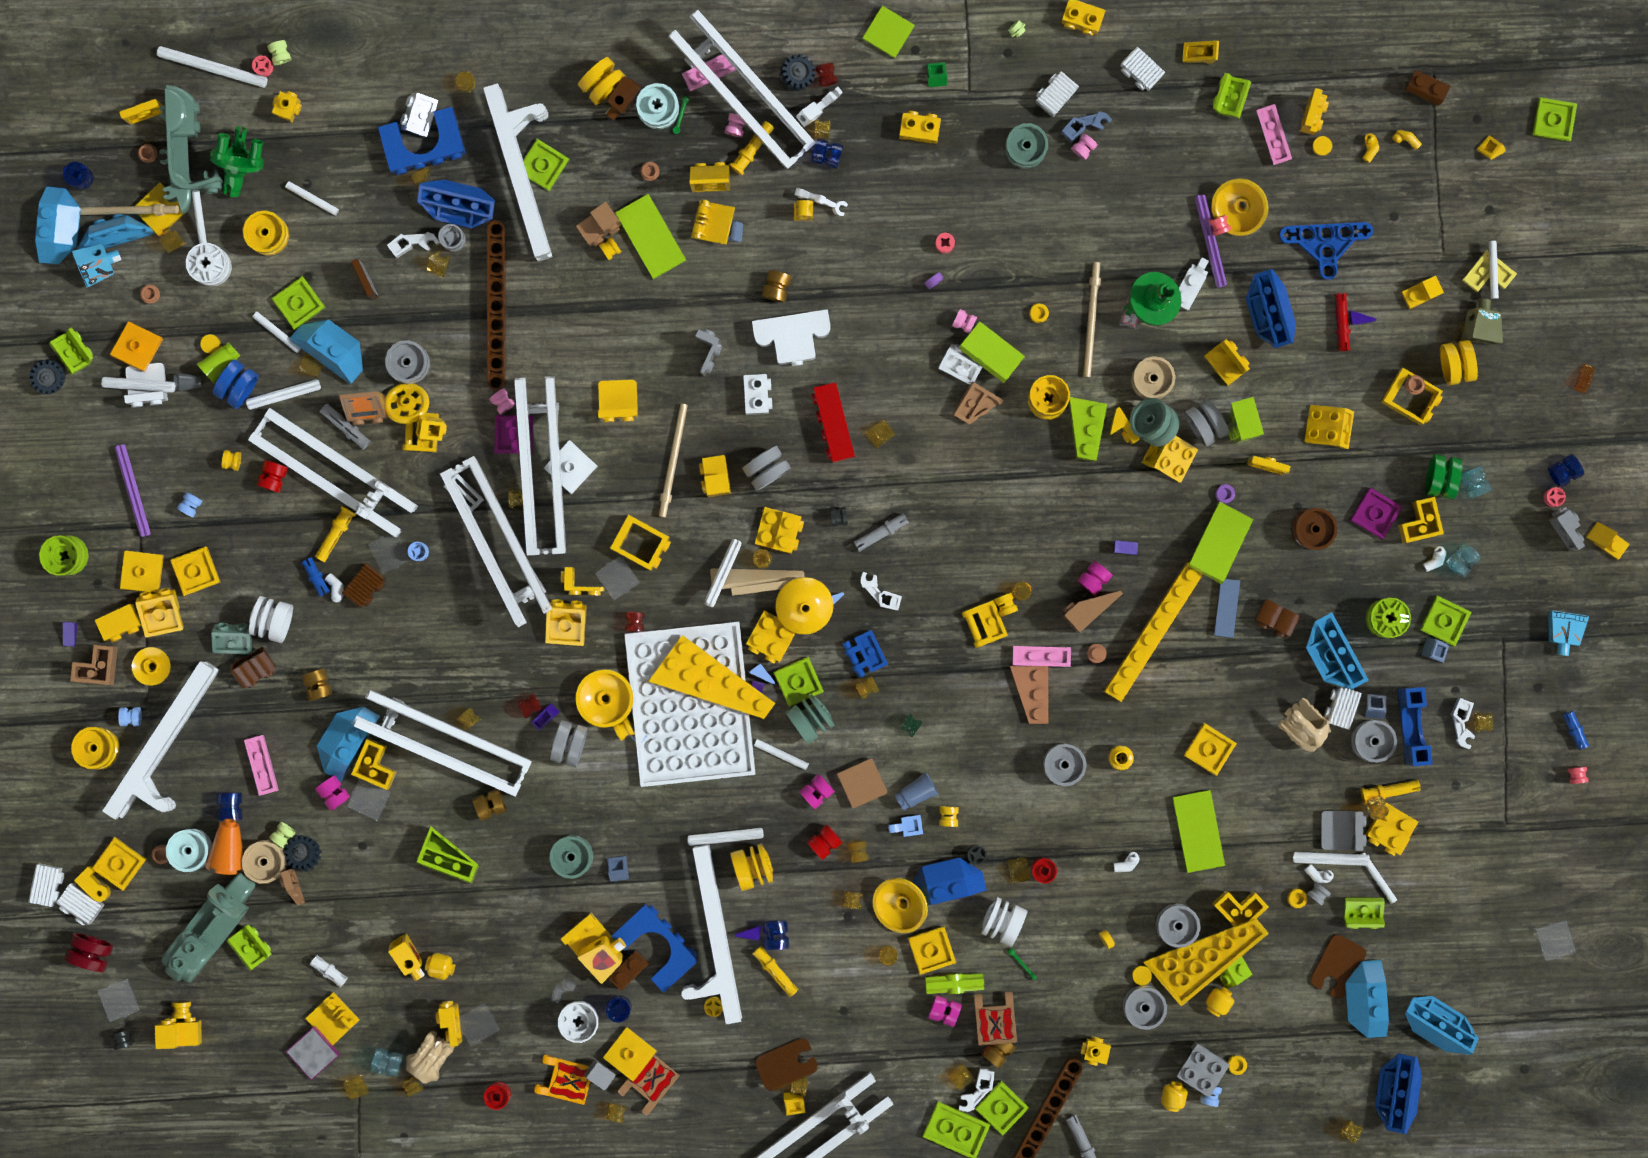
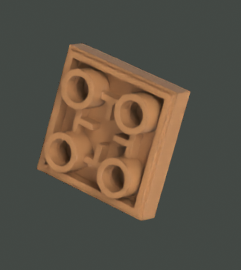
M872 758L837 773L853 809L888 793Z

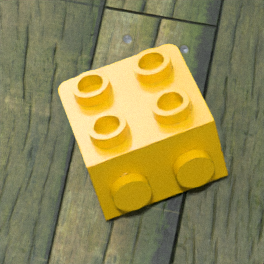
M635 380L599 382V419H603V422H614V419L630 422L634 421V418H638L637 382Z
M565 567V571H561V583H564V591H569V595H581V591L588 592V595H601V592H605L604 587H574L575 568Z

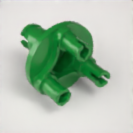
M241 126L235 127V135L231 147H228L230 136L225 133H219L216 148L210 152V160L215 165L222 167L225 173L222 191L224 195L227 194V191H231L230 197L240 196L243 179L247 173L258 172L264 166V160L261 157L264 142L259 139L251 140L250 151L246 150L245 140L248 129L242 127V133L240 134Z
M1160 272L1146 273L1137 278L1132 284L1129 293V303L1124 306L1123 311L1127 310L1125 312L1127 316L1135 314L1140 321L1148 325H1164L1173 320L1180 310V290L1169 276Z

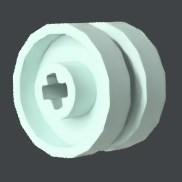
M654 83L647 85L640 91L636 107L640 119L646 126L661 130L669 127L676 121L679 115V103L676 94L670 87ZM660 104L662 107H659L658 110L655 109V106Z
M181 830L169 839L166 846V857L176 870L193 872L206 866L212 842L210 837L201 830ZM188 847L191 848V850H192L191 853H190V851H187V848H188Z

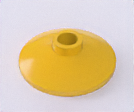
M155 647L140 650L132 661V672L135 678L145 685H158L170 673L171 664L167 654ZM151 663H155L156 668L154 670L150 669Z

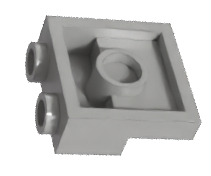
M1566 507L1552 513L1553 517L1549 521L1569 551H1577L1585 546L1583 543L1584 538L1578 531H1575L1576 528L1581 526L1578 522L1580 521L1578 515L1574 511L1567 510Z

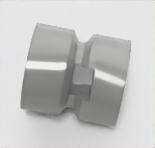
M447 224L439 231L438 239L446 250L457 252L464 247L466 237L458 226Z

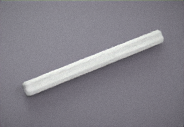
M159 46L157 50L158 57L265 88L268 82L266 77Z

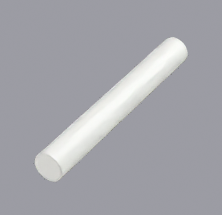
M290 181L285 186L286 189L335 216L337 215L338 208Z
M193 190L192 198L199 244L207 243L199 190Z
M1489 241L1491 299H1498L1496 241Z
M255 312L252 317L296 353L301 350L300 347L289 340L290 337L259 312Z
M757 739L754 744L755 747L804 770L809 765V763Z
M1370 860L1369 865L1365 867L1391 904L1397 901L1396 897Z

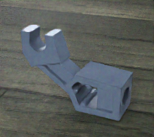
M1104 112L1080 118L1074 117L1061 133L1072 143L1085 131V126L1092 125V127L1102 131L1104 126L1101 125L1100 121L1106 120L1109 124L1112 119ZM1077 123L1082 125V127L1076 132L1071 127L1072 124Z

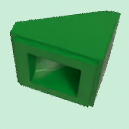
M945 62L926 64L928 86H947Z

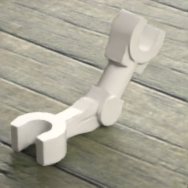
M796 188L794 194L800 199L832 207L834 214L844 216V213L839 211V206L847 207L848 205L845 201H836L834 203L826 199L825 196L813 194L800 188Z

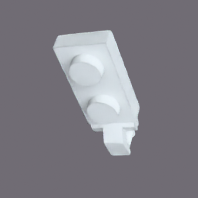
M1201 258L1197 266L1193 264L1179 286L1181 308L1187 311L1190 309L1206 279L1208 272L1204 269L1209 262L1208 260Z

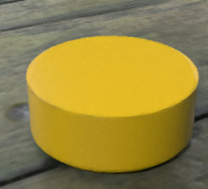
M1320 136L1314 140L1312 149L1316 155L1325 156L1331 151L1332 142L1328 137Z
M1040 303L1033 305L1029 312L1031 320L1035 323L1044 322L1049 315L1048 308Z
M212 334L204 336L200 343L202 350L208 354L214 353L221 347L219 338Z
M1293 889L1288 893L1287 901L1294 908H1302L1307 903V895L1301 889Z
M1107 930L1099 933L1103 944L1108 950L1115 946Z
M1137 966L1132 972V978L1138 985H1146L1151 981L1152 973L1146 966Z
M1233 1055L1228 1059L1230 1064L1228 1070L1232 1074L1241 1075L1246 1071L1247 1062L1242 1056Z

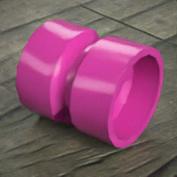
M1094 560L1087 568L1088 573H1083L1077 582L1092 595L1097 596L1102 590V584H1107L1113 575Z
M819 773L811 780L810 785L806 784L799 790L800 794L814 809L823 803V798L828 799L835 792ZM815 790H817V791L819 792V793L816 794V795L813 794V792H814Z
M336 775L315 789L320 798H325L324 803L329 811L334 810L351 797L345 788L340 787L341 782Z
M936 995L928 1018L937 1022L942 1020L943 1024L954 1027L962 1004L952 1000L947 1002L946 998ZM945 1008L949 1009L948 1015H944Z

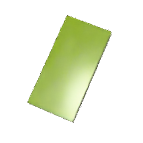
M649 194L615 212L653 280L687 261Z
M1219 502L1188 567L1223 584L1254 519Z
M1211 790L1172 797L1187 873L1225 866Z

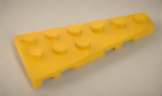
M683 635L648 681L763 719L775 705V702Z
M1255 918L1197 940L1187 947L1176 948L1145 960L1143 963L1179 1005L1182 1006L1269 933Z

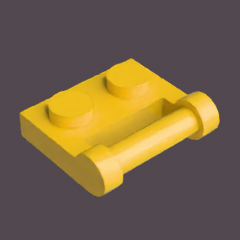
M426 413L423 417L439 418V414ZM414 423L406 424L405 444H403L402 450L437 452V440L418 438L417 445H412ZM429 425L428 429H432L434 425Z
M994 600L962 612V616L966 618L974 638L975 648L1008 636ZM978 613L986 632L987 638L982 639L974 620L973 614Z

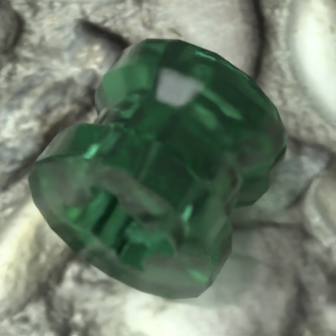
M910 713L900 729L907 731L909 736L913 737L923 722L916 720Z

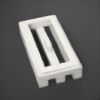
M457 473L451 478L452 481L458 479L478 499L475 502L458 485L461 493L473 504L472 507L468 505L472 513L484 499Z

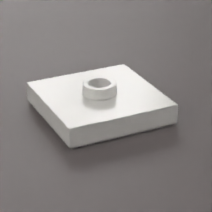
M570 440L560 450L562 486L573 494L598 466ZM549 461V463L544 467V469L551 475V465Z

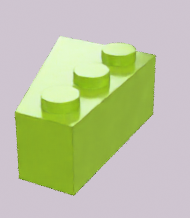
M1070 397L1068 404L1076 459L1095 462L1097 461L1107 404Z
M1254 397L1231 403L1230 433L1228 436L1230 441L1233 440L1234 444L1255 439L1264 434Z
M430 826L417 864L472 884L479 865Z

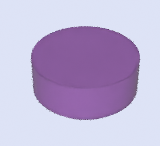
M939 272L924 284L928 289H931L940 283L944 277Z
M1223 484L1216 489L1215 497L1219 502L1226 504L1234 499L1235 491L1232 486Z

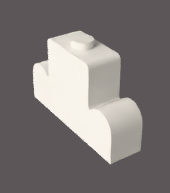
M828 309L752 321L754 338L759 346L767 347L772 342H775L779 365L792 364V366L803 365V361L814 360L813 335L817 338H825L830 332Z

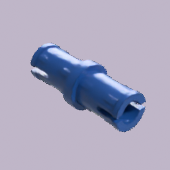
M308 558V563L306 560L301 562L309 576L308 580L312 582L318 596H323L321 588L325 594L329 593L330 590L322 578L323 574L319 572L313 558Z
M1571 710L1570 713L1569 711L1564 713L1562 716L1569 728L1568 733L1572 735L1577 749L1587 748L1589 743L1583 733L1584 728L1579 724L1574 710Z

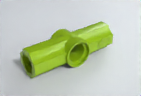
M983 973L945 974V976L925 977L926 994L964 993V991L984 990Z

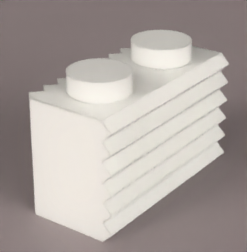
M1136 47L1120 65L1122 73L1128 78L1132 76L1136 80V86L1142 91L1144 89L1149 91L1165 73L1139 47Z
M1062 71L1059 75L1055 73L1048 81L1050 85L1047 89L1042 88L1036 95L1038 98L1036 104L1052 118L1079 87Z
M1337 686L1336 689L1333 688L1330 695L1332 700L1331 706L1327 707L1324 713V717L1327 718L1329 724L1350 730L1362 693L1341 686Z
M41 863L36 864L29 903L49 907L55 906V903L60 898L58 886L62 884L64 879L61 867Z
M75 883L69 884L57 901L61 911L66 914L72 913L76 916L75 920L82 925L92 924L104 907L103 903L93 900Z

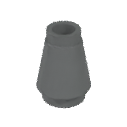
M183 373L174 375L175 390H179V392L202 387L201 376Z

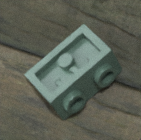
M224 622L214 625L211 632L212 653L250 654L252 652V637L249 634V625L245 623L231 625Z

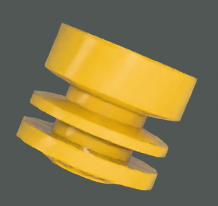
M1046 375L1037 379L1028 394L1030 411L1036 417L1043 420L1058 418L1065 411L1070 400L1068 385L1055 375ZM1045 395L1047 397H1052L1051 403L1049 401H1044Z
M762 843L757 844L758 854H755L753 846L750 847V856L748 857L743 849L730 853L742 891L754 888L755 878L758 879L761 886L764 885L762 876L765 875L768 883L773 882L772 864Z

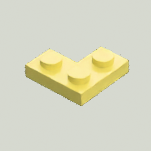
M1488 250L1483 253L1462 280L1476 292H1479L1490 278ZM1497 258L1498 285L1505 289L1517 273Z

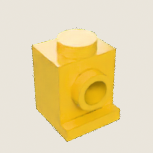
M418 415L416 427L418 438L442 441L447 428L442 418ZM429 425H434L432 429H428Z

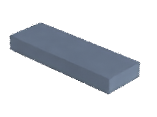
M1225 579L1223 584H1220L1214 636L1234 637L1240 588L1239 580Z

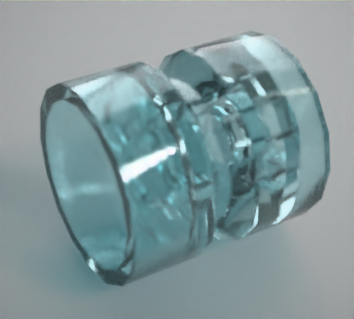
M1482 465L1462 473L1461 482L1467 486L1465 491L1469 500L1493 490L1489 480H1485L1486 473Z
M1462 542L1455 550L1456 554H1452L1445 564L1457 575L1465 578L1471 571V566H1475L1482 557L1475 549Z
M377 1047L371 1065V1072L379 1074L386 1072V1076L397 1078L404 1054L395 1051L389 1053L387 1049Z

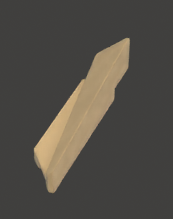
M712 568L710 570L711 585L719 569ZM730 569L722 589L731 588L732 596L781 590L789 581L805 576L803 571Z

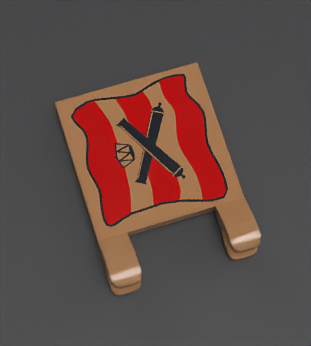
M1005 992L1006 1006L983 1007L982 994H975L974 1004L978 1045L1017 1043L1013 993Z
M654 1055L633 1082L628 1078L619 1088L618 1093L624 1096L631 1086L649 1100L642 1109V1113L647 1116L680 1075Z

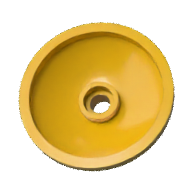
M1242 178L1231 179L1216 190L1212 199V214L1214 218L1227 215V224L1231 227V230L1227 233L1245 236L1257 231L1264 224L1268 215V201L1265 193L1256 183ZM1242 201L1246 203V207L1241 206Z
M799 577L789 581L781 588L776 598V613L780 622L785 628L797 634H811L819 631L828 623L833 612V599L828 588L822 582L810 577ZM804 605L809 606V609L807 611L802 610V607Z
M598 670L590 673L581 681L576 692V705L580 715L588 723L597 727H612L626 719L633 707L634 695L631 685L624 676L612 670ZM603 695L609 696L608 702L602 700Z
M888 879L877 887L873 895V909L877 918L885 927L894 932H913L924 923L927 917L928 906L924 894L915 884L906 879Z

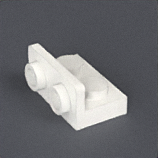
M419 93L409 95L406 101V112L400 120L401 130L427 137L438 100Z
M951 344L939 369L970 385L972 381L975 382L982 366L959 349L960 345Z

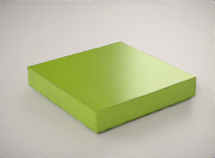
M882 6L862 39L895 59L915 25Z
M1539 97L1532 136L1570 142L1577 103Z
M536 139L523 162L528 178L550 191L570 159L539 139Z
M303 276L272 298L294 330L326 308Z
M1435 596L1420 631L1455 647L1471 615V611L1439 596Z
M809 657L773 672L788 707L802 702L803 699H809L808 696L811 693L816 696L824 692Z
M1002 1081L975 1107V1110L1002 1136L1029 1109Z

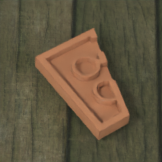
M1010 666L1028 723L1048 724V666Z

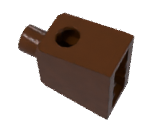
M624 76L607 100L611 106L605 114L613 120L616 119L620 112L626 114L637 101L640 91L644 88L631 78ZM621 97H623L624 102L622 104H620L619 102Z

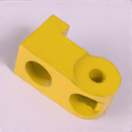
M798 200L794 203V221H813V201Z
M89 866L74 881L93 900L102 902L109 898L110 888L106 884H102L93 875L96 871L92 869V866Z

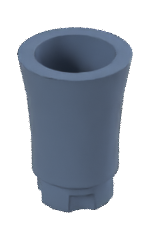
M925 771L919 778L896 793L895 797L901 808L906 810L939 795V792Z

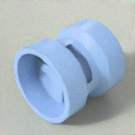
M185 492L184 500L178 504L177 509L194 517L196 508L203 501Z
M413 542L408 547V555L415 561H423L428 557L429 549L422 542Z
M127 707L119 709L120 726H128L129 724L141 726L142 712L140 707H133L130 710Z
M1216 1086L1210 1097L1203 1094L1200 1096L1199 1102L1218 1107V1096L1222 1092V1087Z

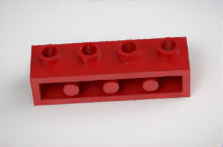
M836 382L814 387V392L811 393L813 404H818L819 411H816L818 423L822 422L824 429L820 431L823 441L828 443L829 448L825 449L828 460L832 459V463L855 458Z

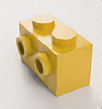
M1068 0L1061 23L1067 29L1075 30L1076 28L1082 30V33L1085 35H1097L1106 10L1078 0Z
M907 111L902 116L899 139L937 144L941 118H937L935 114L921 116L918 115V112Z
M128 604L95 620L103 640L110 641L111 643L122 639L121 635L127 632L128 635L138 632V627L142 626L134 604Z

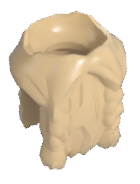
M1302 698L1299 704L1295 703L1292 708H1288L1285 712L1287 716L1285 721L1281 720L1278 723L1279 728L1285 731L1292 741L1308 752H1314L1317 748L1321 747L1327 739L1328 733L1331 732L1328 720L1317 709H1314V706L1310 705L1309 701L1305 698Z
M435 1031L428 1033L416 1053L406 1057V1070L422 1083L439 1079L441 1066L454 1050V1047H450V1043L447 1044L444 1038H436L437 1032Z

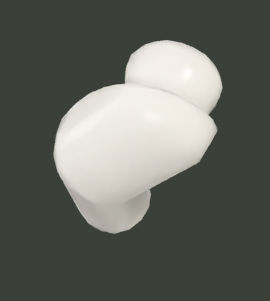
M1442 546L1435 548L1432 560L1423 563L1426 572L1443 565L1446 551Z
M330 573L325 578V581L332 586L331 599L334 602H340L344 596L342 594L344 584Z
M1131 852L1124 862L1114 863V872L1132 871L1139 863L1138 854Z
M1312 864L1304 869L1315 883H1329L1334 877L1332 871H1317Z

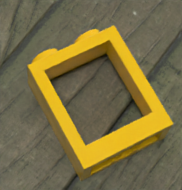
M1401 368L1381 403L1419 425L1428 423L1433 415L1431 413L1433 407H1437L1443 398L1440 396L1443 391L1424 380V389L1433 395L1420 417L1392 402L1404 380L1415 375Z
M628 515L610 549L652 571L653 568L657 569L662 560L659 556L662 551H667L671 542L668 541L669 536ZM634 523L662 538L649 564L620 549Z

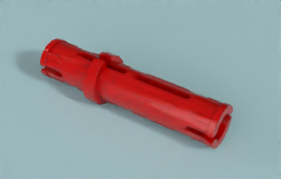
M1347 293L1334 294L1337 320L1335 334L1338 335V351L1345 352L1351 350Z

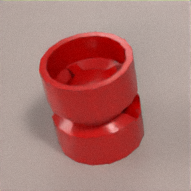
M264 460L261 468L263 474L259 475L256 485L280 493L283 485L281 479L285 478L288 467Z
M827 824L819 830V836L814 835L807 841L809 846L822 860L831 853L830 849L835 850L843 843Z
M1040 857L1032 863L1031 874L1040 883H1050L1056 878L1057 867L1049 858Z
M500 1081L492 1083L484 1093L486 1106L493 1110L504 1108L511 1098L509 1086Z

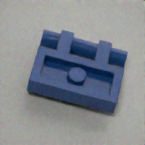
M872 630L854 638L857 646L853 648L849 641L842 644L846 657H849L853 665L851 668L853 672H856L858 678L865 676L863 668L868 666L872 673L888 665ZM858 651H861L865 659L861 663L855 654Z

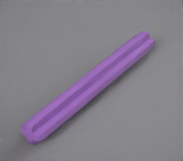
M1202 194L1195 197V202L1216 287L1221 288L1226 286L1227 282L1216 238L1212 233L1213 227L1208 222L1211 220L1206 197Z
M124 444L115 446V452L139 535L145 537L150 535V529L127 449Z

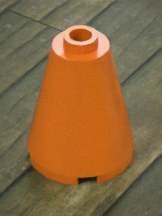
M225 819L224 822L219 824L206 861V869L210 871V868H213L215 873L234 875L237 874V870H241V873L244 872L242 869L243 849L240 826L233 819Z

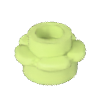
M1017 20L1008 29L1011 37L1016 36L1018 38L1025 31V23Z

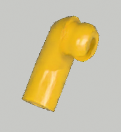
M1397 130L1396 134L1393 135V140L1396 143H1401L1402 140H1405L1414 150L1422 145L1412 132Z
M1368 133L1364 137L1367 151L1362 159L1367 163H1370L1379 151L1378 140L1372 133Z

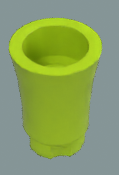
M228 342L210 356L198 362L197 365L215 384L225 368L233 360H237L240 355Z

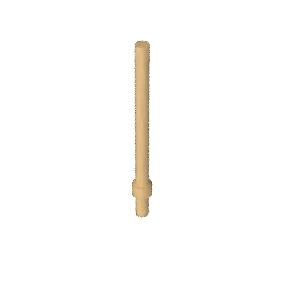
M155 204L154 206L80 207V215L155 214L159 216L165 215V213L179 212L177 205L165 206L164 204Z
M1093 262L1092 277L1089 279L1091 290L1083 377H1091L1098 286L1101 285L1099 262Z
M680 404L664 490L660 496L659 517L666 518L668 505L672 499L670 494L688 407L686 404Z

